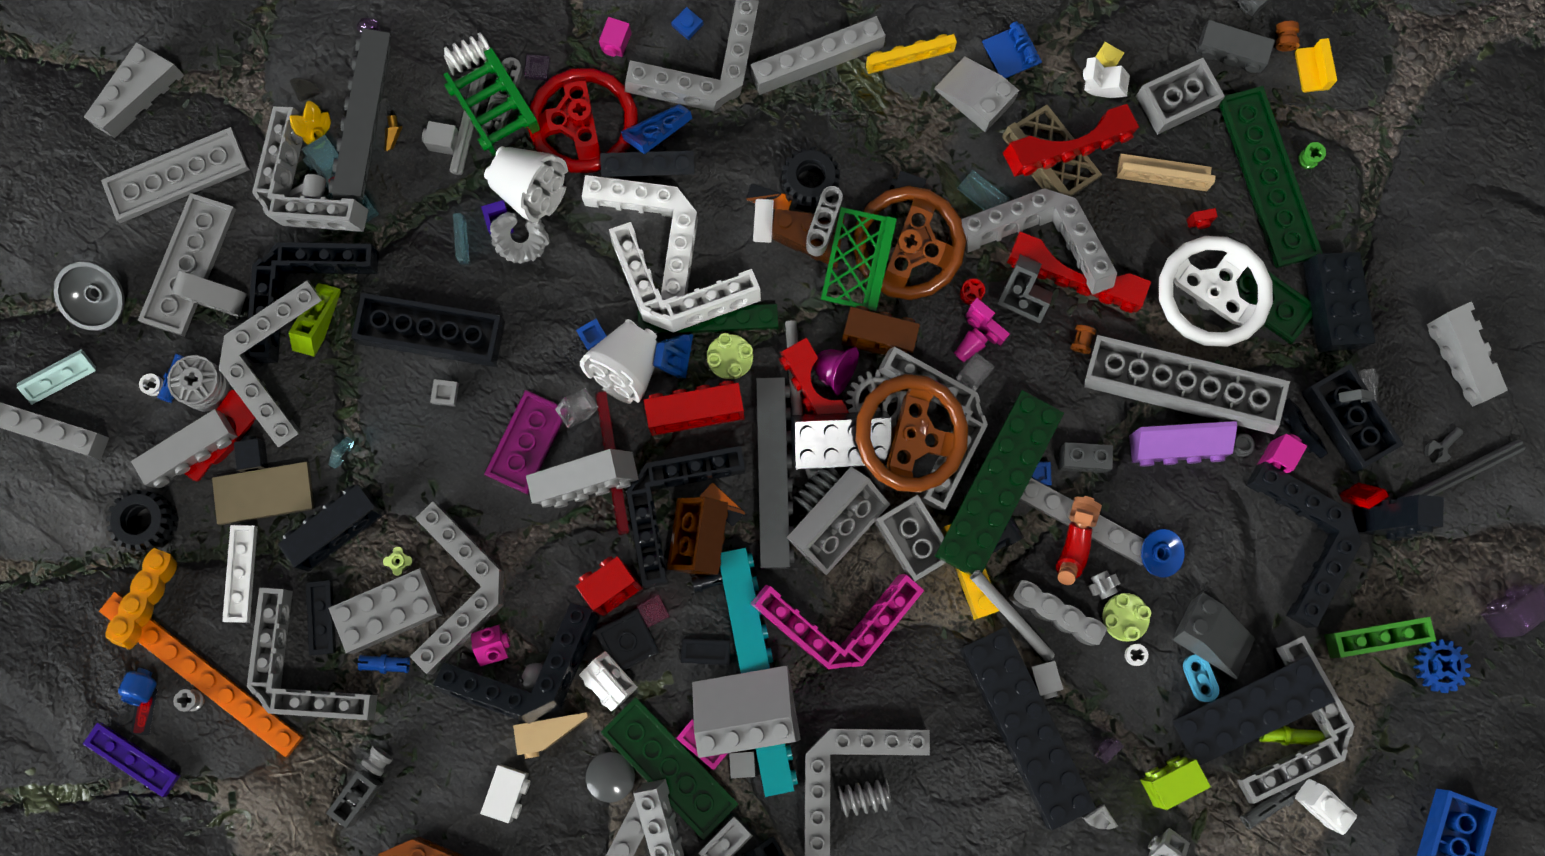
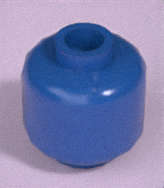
M138 668L137 672H127L118 688V693L122 696L120 700L138 707L141 703L149 702L157 686L156 680L151 677L152 672L142 668Z

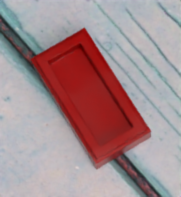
M1356 483L1343 491L1340 497L1345 503L1370 509L1388 498L1389 495L1386 489Z

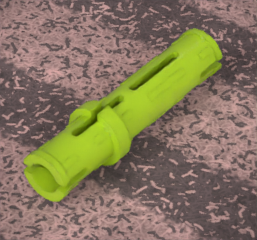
M1283 726L1259 737L1260 742H1277L1284 746L1289 744L1311 745L1324 739L1325 736L1322 731L1294 729L1289 726Z

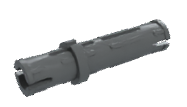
M1303 780L1277 792L1246 814L1241 815L1242 823L1247 829L1251 830L1283 807L1291 806L1294 804L1295 795L1306 781Z

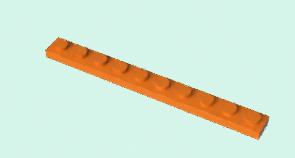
M114 592L99 612L111 621L118 615V607L124 596ZM152 618L142 627L138 643L284 757H289L304 738L278 716L268 714L260 702Z

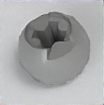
M541 663L529 664L523 672L522 685L530 693L543 667Z

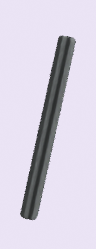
M1515 440L1401 497L1413 495L1434 496L1525 451L1526 446L1522 440Z

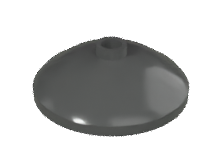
M91 261L72 263L59 272L54 283V298L58 309L68 321L79 328L86 330L105 329L114 324L123 312L125 298L120 282L110 270L98 263Z

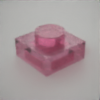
M659 595L637 606L648 628L670 617Z

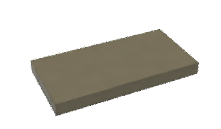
M308 462L212 478L218 525L315 509Z

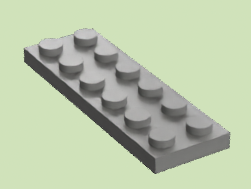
M230 127L102 179L101 182L116 221L122 223L250 169L236 134Z
M189 194L138 318L139 322L185 337L198 304L171 294L177 274L181 271L208 280L236 212L233 206L196 194Z

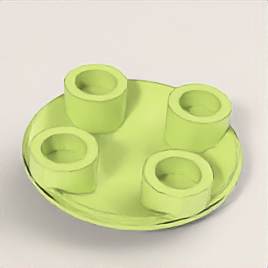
M723 333L710 344L707 350L708 366L714 374L721 378H740L752 366L753 348L744 338L738 335Z
M1130 593L1117 594L1108 600L1103 609V624L1106 626L1107 632L1115 639L1125 642L1136 641L1145 634L1149 627L1151 610L1136 595Z

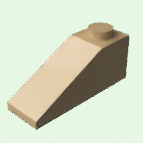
M586 712L535 721L530 724L513 725L517 755L524 754L525 759L539 757V751L548 749L587 720L590 717V713Z

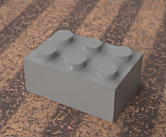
M1201 58L1142 85L1136 97L1158 135L1216 108L1225 95L1204 58Z
M918 495L876 519L875 524L906 575L914 582L946 564V562L935 557L944 536Z

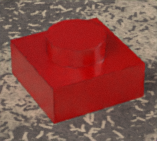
M1216 208L1193 212L1187 219L1188 227H1197V229L1210 227L1211 223L1218 217Z

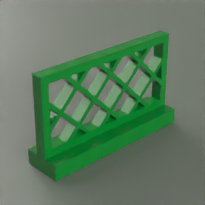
M841 207L821 300L852 307L864 306L869 311H877L897 218L884 217ZM844 213L854 215L859 222L858 225L847 231L842 223ZM859 217H864L867 219L862 222ZM871 219L881 221L879 231L871 236L864 224ZM861 226L868 238L856 245L849 233ZM842 227L845 233L840 236V231ZM847 235L854 247L842 254L837 246L838 241ZM878 235L877 242L875 243L872 238ZM870 240L875 251L873 255L865 259L858 247ZM856 249L863 261L851 268L844 256ZM837 250L840 256L835 259V254ZM842 258L849 270L837 277L832 269L833 263ZM873 258L872 265L870 267L867 261ZM865 263L870 274L867 279L860 282L853 270ZM851 272L858 284L846 291L839 279ZM832 273L835 279L830 282V277ZM837 281L844 293L837 298L826 296L828 286ZM868 281L867 287H866V290H865V288L863 287L862 284ZM860 286L865 294L863 304L853 302L848 293ZM846 295L849 301L840 298Z

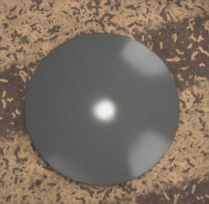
M607 752L600 754L592 760L587 768V787L590 793L600 801L609 803L620 801L630 793L634 786V768L619 753Z

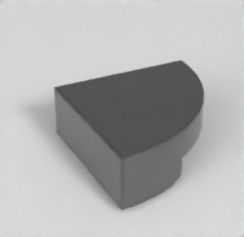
M1364 389L1338 393L1339 401L1343 403L1361 400V402L1374 400L1373 391Z

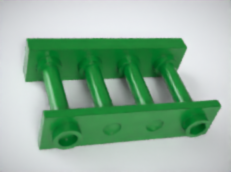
M490 48L484 51L487 59L484 62L485 65L454 82L448 72L443 75L447 81L444 86L451 97L453 95L456 96L480 135V138L477 140L484 151L489 150L491 155L495 156L496 152L492 145L522 127L524 129L528 127L532 134L539 131L540 127L537 119L497 55ZM488 73H495L498 78L495 80L496 83L464 100L459 89ZM499 91L507 92L509 96L506 98L507 101L475 118L470 107ZM510 109L513 111L515 109L518 110L520 115L517 116V120L486 136L481 127L482 125Z

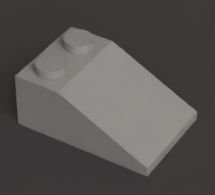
M965 56L935 87L939 94L984 132L1015 102L1019 92L1002 75Z

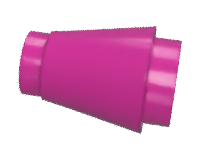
M974 328L972 331H968L954 354L964 363L986 347L985 343L988 339L978 329Z

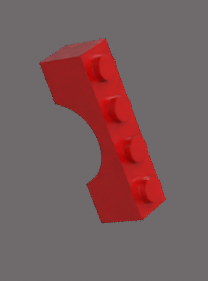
M807 337L780 352L782 357L779 358V361L785 371L789 369L793 376L791 382L796 391L801 390L805 398L802 401L808 412L813 411L814 414L849 413L842 400L825 399L813 388L811 370L818 357Z

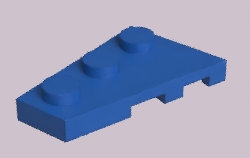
M678 104L622 131L623 140L643 154H646L692 119L691 111Z

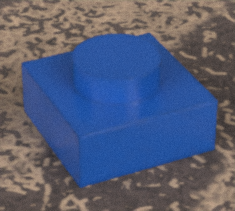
M687 7L671 22L672 27L687 40L703 26V20Z
M597 319L576 330L588 351L607 337Z

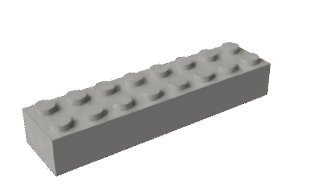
M1097 335L1084 387L1222 422L1237 421L1238 426L1275 434L1280 426L1290 381Z

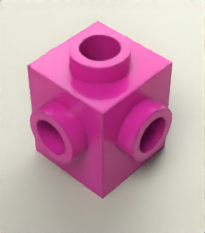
M499 625L471 633L472 650L480 667L508 658L507 648L511 647L507 633H502Z

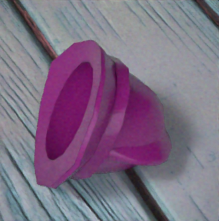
M856 346L847 351L823 350L817 355L818 359L813 365V370L821 382L833 388L836 396L845 389L858 364L859 352Z

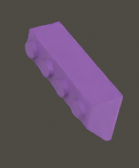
M1237 421L1140 427L1129 435L1132 463H1140V466L1145 467L1153 466L1154 462L1163 461V465L1178 464V460H1187L1188 464L1202 462L1201 459L1209 458L1211 462L1225 461V457L1233 454Z

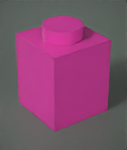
M608 17L599 39L601 50L605 54L612 57L616 55L623 57L632 34L630 24Z

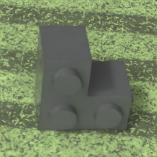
M1020 254L997 304L1041 323L1053 296V292L1034 284L1042 264Z

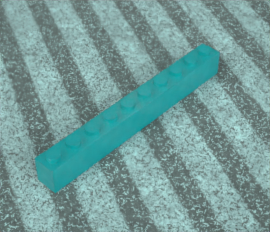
M746 548L722 552L720 566L741 673L770 669L769 663L773 662L771 648L766 649L764 639L769 638L766 624L761 625L759 615L762 614L750 604L756 597L755 591H759L757 577L751 576L750 568L754 567L752 553H747ZM780 744L756 748L765 797L794 791L793 785H797L798 782L795 770H790L788 761L793 760L790 745Z

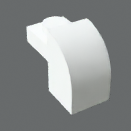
M1096 57L1087 58V64L1083 70V77L1086 81L1084 90L1087 93L1106 98L1127 97L1130 75L1122 66L1104 67Z

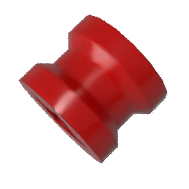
M974 278L967 280L960 291L961 300L967 305H971L976 298L981 301L985 294L984 284Z

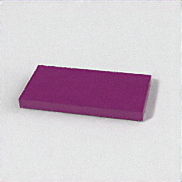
M525 390L484 475L528 495L529 488L526 475L540 471L569 410Z

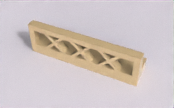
M1120 154L1116 177L1119 179L1200 191H1208L1215 183V176L1211 175L1212 167L1127 154Z

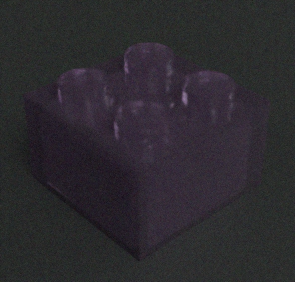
M1530 583L1522 587L1515 585L1505 591L1506 596L1501 600L1498 598L1486 605L1488 609L1481 613L1498 638L1523 636L1545 620V587L1543 584L1531 585Z

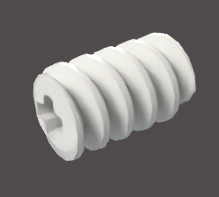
M478 33V41L470 36L469 45L464 40H461V48L453 43L452 52L447 47H444V58L453 76L454 68L460 73L463 72V64L468 69H471V61L477 66L480 65V57L487 61L484 51L490 49L486 38L481 33Z

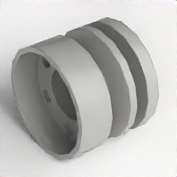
M198 355L186 356L178 360L171 367L167 377L171 395L179 402L202 412L217 409L229 391L232 390L230 383L220 372L219 366L207 358Z

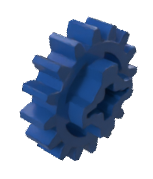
M1441 639L1436 640L1435 643L1428 642L1426 643L1427 647L1419 648L1422 655L1414 656L1419 661V664L1414 665L1413 668L1420 670L1416 677L1424 678L1423 686L1431 685V691L1433 692L1440 690L1441 693H1448L1449 690L1457 691V685L1464 686L1466 684L1462 678L1470 677V674L1465 672V668L1471 667V664L1464 662L1468 655L1460 654L1461 646L1453 647V641H1446L1444 643V640ZM1443 650L1446 651V653L1440 654L1436 653L1435 651ZM1444 678L1448 679L1449 681L1442 683L1438 680Z

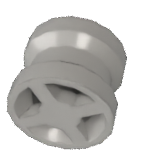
M372 746L369 756L363 758L361 764L373 774L382 776L384 767L390 764L393 758L379 747Z

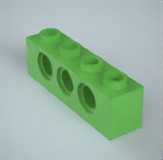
M1431 617L1324 634L1330 658H1342L1436 641Z

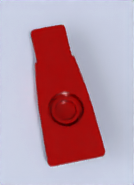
M233 389L229 391L216 410L224 413L238 437L233 439L228 447L212 452L211 457L207 460L196 462L190 466V470L184 474L196 482L201 480L212 464L215 465L222 462L234 450V442L241 441L256 420L255 416Z

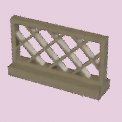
M1048 105L1043 106L1018 123H1012L1002 135L1004 141L1009 145L1010 142L1030 136L1025 135L1020 129L1023 126L1033 127L1032 136L1039 138L1037 137L1038 128L1049 131L1048 139L1043 140L1052 141L1053 132L1060 133L1064 138L1063 141L1074 139ZM1045 113L1050 120V125L1038 123L1039 116ZM1082 154L1077 156V161L1071 160L1066 163L1060 161V172L1042 167L1031 174L1042 189L1046 188L1067 196L1074 195L1102 176L1090 158L1082 156ZM1065 164L1076 166L1075 175L1064 173ZM1080 168H1087L1093 176L1090 178L1080 176ZM1063 178L1074 180V188L1068 191L1063 184Z

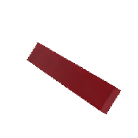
M606 391L598 392L596 403L604 451L615 449ZM614 487L611 488L618 534H628L629 527L623 491Z

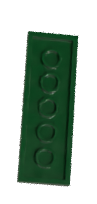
M637 697L600 732L647 782L666 779L671 807L703 840L739 804Z

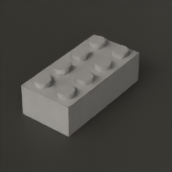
M615 449L601 451L526 475L532 504H542L543 508L554 506V508L568 506V501H585L589 499L588 495L594 493L596 496L604 495L610 492V488H627L631 486L630 482L639 480L633 452Z
M850 467L787 536V539L809 563L827 575L886 510L890 503L868 477Z
M420 568L328 608L344 650L348 654L358 653L444 615L427 572Z

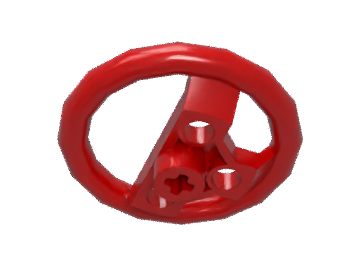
M572 68L552 76L537 90L529 107L540 127V130L534 134L528 128V133L536 151L554 154L562 158L566 162L568 172L594 173L601 170V151L587 82H593L608 88L618 98L624 111V128L622 131L638 124V109L631 93L625 92V86L616 77L595 68ZM564 87L565 96L558 106L546 109L543 112L548 99L560 88ZM576 90L583 92V96L578 99L572 98L571 94ZM556 116H563L565 118V121L560 125L553 123V119ZM558 133L568 136L575 142L578 159H572L559 154L548 144L546 138ZM582 133H590L592 137L589 141L583 142L579 139ZM621 133L618 141L606 153H625L631 145L623 140Z

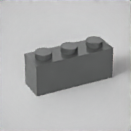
M1209 20L1202 30L1196 54L1202 55L1203 58L1208 60L1215 59L1221 61L1227 66L1244 68L1250 73H1261L1268 65L1275 40Z

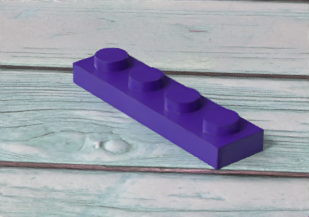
M101 722L96 723L83 742V745L161 797L168 795L181 776Z

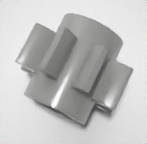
M1106 570L1091 577L1093 584L1088 587L1093 596L1099 594L1103 600L1118 593L1116 586L1121 583L1116 573L1109 575Z

